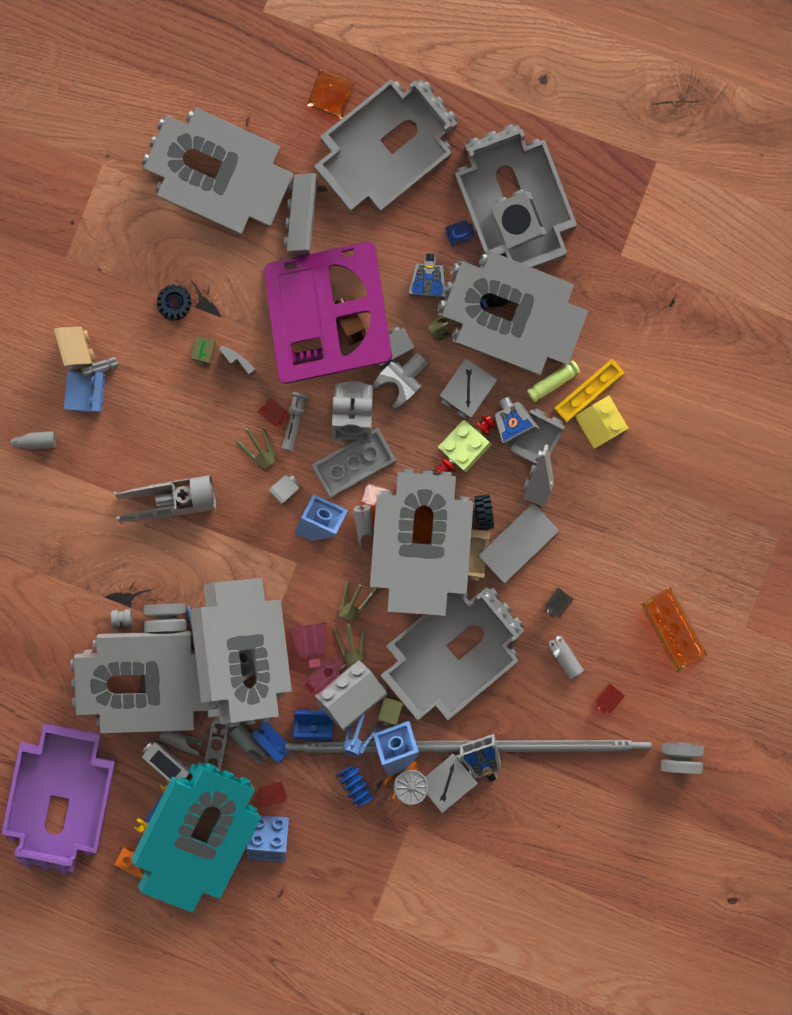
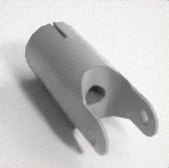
M54 431L28 433L24 436L13 438L11 445L15 448L22 447L29 450L56 448V435Z
M361 505L353 509L358 543L361 549V537L367 534L371 535L372 538L374 537L371 508L368 505H362V509Z
M557 636L555 641H549L548 645L569 679L584 671L561 636Z
M241 722L240 726H237L229 735L255 762L262 763L263 758L261 755L268 757L269 753L251 735L252 733Z
M162 731L158 740L193 756H199V752L190 748L188 744H194L199 747L204 745L201 740L180 731Z

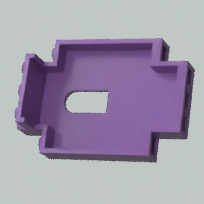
M45 723L43 724L39 745L25 742L20 743L2 829V835H6V839L17 840L20 838L19 846L15 850L16 861L21 862L20 865L32 867L33 864L38 865L39 869L50 871L53 868L58 869V873L70 874V872L75 871L79 850H82V854L93 855V853L99 851L116 766V760L98 757L102 734ZM51 795L69 799L64 828L59 834H51L45 827Z

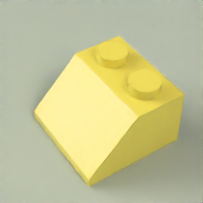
M610 396L605 397L575 416L593 449L629 429Z

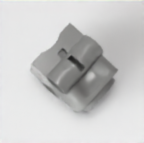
M355 381L335 384L332 441L352 439L371 443L372 385Z

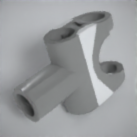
M417 352L403 366L394 359L372 384L373 389L376 390L385 383L395 384L399 389V395L391 407L396 410L422 387L415 378L429 364Z

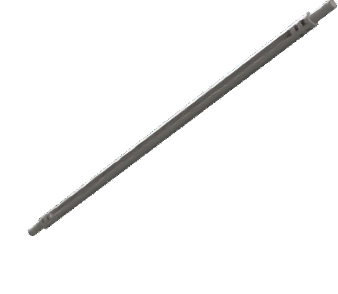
M632 740L496 741L499 752H632V750H651V742H632ZM345 741L288 743L285 745V749L305 751V753L344 752L343 746ZM370 741L364 752H378L375 741ZM416 741L419 752H460V745L471 741Z

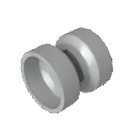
M125 609L121 612L112 610V628L119 629L123 626L133 628L132 610Z

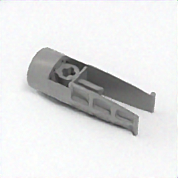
M211 475L169 481L134 488L121 493L113 492L118 500L171 493L155 496L156 506L175 505V507L169 506L117 516L116 519L120 524L127 521L160 519L216 510V495ZM187 494L186 499L182 500L184 498L183 495Z

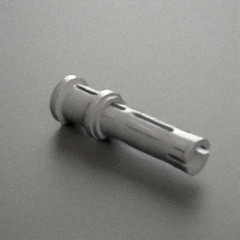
M292 392L293 400L291 407L288 408L290 416L281 447L291 451L294 450L301 416L305 414L306 399H309L308 395Z

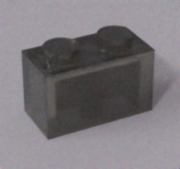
M556 587L542 606L546 608L544 612L550 617L555 618L556 616L560 618L574 599L559 587Z

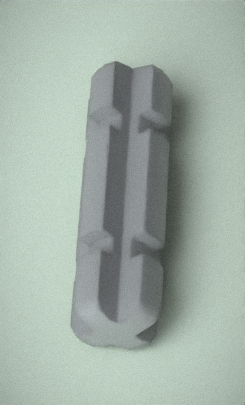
M116 357L109 358L108 361L103 360L93 363L91 366H83L81 368L83 377H88L92 373L96 374V372L107 371L109 368H117L118 361Z

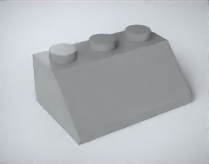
M358 660L316 694L315 698L319 708L344 731L387 696V693L373 673Z

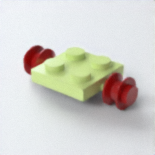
M481 415L483 419L481 422L475 421L476 429L463 419L438 446L449 457L448 460L441 458L442 464L440 466L435 465L437 467L435 471L439 475L441 472H455L453 464H457L464 472H467L492 445L482 436V433L489 435L491 427L496 428L494 426L495 421L489 415L485 417Z

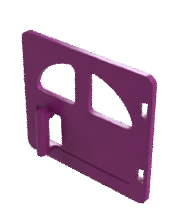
M367 241L276 261L265 266L264 275L278 375L282 383L290 384L387 363L392 359L376 247L372 242ZM352 250L354 252V255L344 257L342 254ZM296 263L297 268L286 270L285 265ZM339 266L353 272L365 285L367 296L362 299L334 304L329 275L330 268ZM365 312L370 313V325L364 340L351 354L347 356L342 355L337 319ZM321 338V348L298 353L291 350L293 343Z

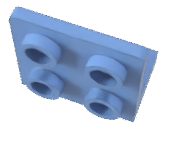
M68 371L64 409L102 413L106 375L96 372V374L92 373L91 376L83 377L82 372Z
M260 815L261 819L247 845V860L286 862L289 818Z

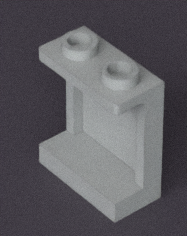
M536 408L535 411L531 409L529 414L535 420L540 430L516 442L510 449V452L535 465L538 463L535 459L539 450L543 451L545 445H548L551 455L565 428L562 425L563 421L555 417L551 420L545 416V412Z

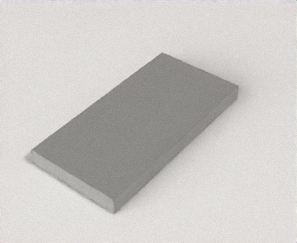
M379 428L371 431V443L355 440L312 464V467L328 496L332 498L397 460Z
M532 503L477 556L505 583L556 535L559 529Z

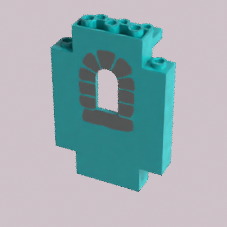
M192 763L189 768L193 776L191 781L183 777L178 779L172 776L131 858L135 866L145 870L138 884L141 893L192 913L203 893L221 898L261 819L257 812L258 809L248 804L255 791L251 781L244 777L238 779L227 770L221 772L210 763L206 765L202 763L195 765ZM211 806L217 807L220 810V816L207 842L204 843L191 838L203 811Z

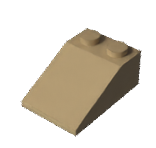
M81 326L54 328L63 364L66 368L75 371L83 366H91L93 364L95 355L93 349H89L87 343L90 341L87 330L84 331Z

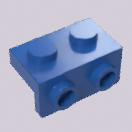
M300 709L299 711H294V740L332 741L333 720L322 710L310 711L308 709Z

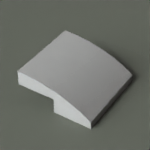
M223 346L219 348L233 367L240 363L250 377L257 373L252 365L235 351Z

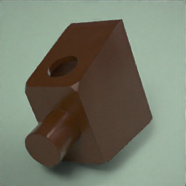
M340 298L336 300L334 303H343L346 302V299ZM358 314L338 318L350 346L365 338L366 331Z

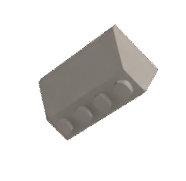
M315 173L294 175V180H290L289 191H292V199H288L287 210H291L290 218H286V229H289L288 237L285 236L284 248H287V253L311 254L317 191V175Z

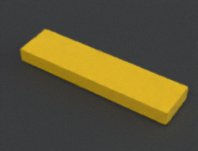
M611 359L554 408L555 411L567 423L624 374L623 370Z

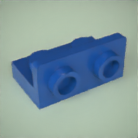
M264 722L251 734L277 763L291 751L285 749V745L288 743L269 722Z

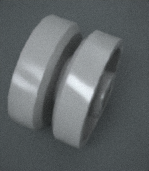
M186 603L143 605L145 616H156V620L144 622V632L187 630L185 619H174V615H184L186 613Z
M686 742L662 743L661 753L665 756H673V759L661 760L660 770L674 773L702 774L703 763L692 760V758L703 757L705 746Z

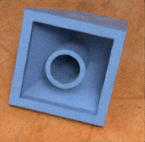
M313 494L299 521L295 534L311 541L335 537L348 510Z
M409 721L373 734L382 766L388 776L407 770L419 755Z

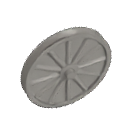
M406 770L396 777L394 793L399 801L407 805H415L426 797L428 783L422 773L416 770Z

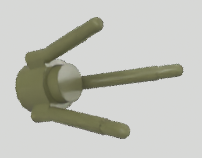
M439 316L431 321V325L427 327L433 339L439 338L441 341L452 337L453 332L444 334L447 332L445 327L455 322L449 320L443 324L441 321L443 318Z
M246 428L247 434L260 453L257 455L258 458L239 440L236 443L256 462L258 467L262 466L265 469L275 463L274 457L276 454L272 449L266 430L263 429L262 433L269 452L267 449L265 451L262 450L249 428Z
M346 582L342 602L338 609L340 610L339 616L353 622L354 618L358 619L360 612L376 594L379 587H375L357 609V606L354 604L362 585H358L351 602L346 603L350 585L349 582Z
M347 624L350 650L346 652L337 629L334 628L333 632L346 666L350 667L358 660L364 659L365 630H361L358 653V649H354L350 624Z

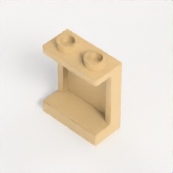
M471 529L468 580L480 581V577L484 578L486 564L477 555L488 546L490 532Z

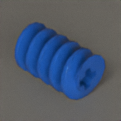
M354 765L339 772L336 777H343L339 783L347 784L343 789L344 791L350 790L347 798L354 797L351 805L357 804V807L372 800L374 795H367L371 789L364 788L367 782H360L363 774L356 775L360 769L359 767L353 768Z

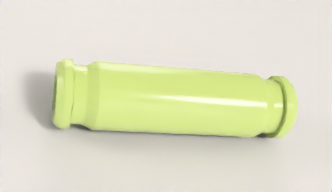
M570 361L568 365L562 366L535 384L531 389H527V393L533 402H537L538 399L545 397L572 379L576 374H580V369L574 361Z

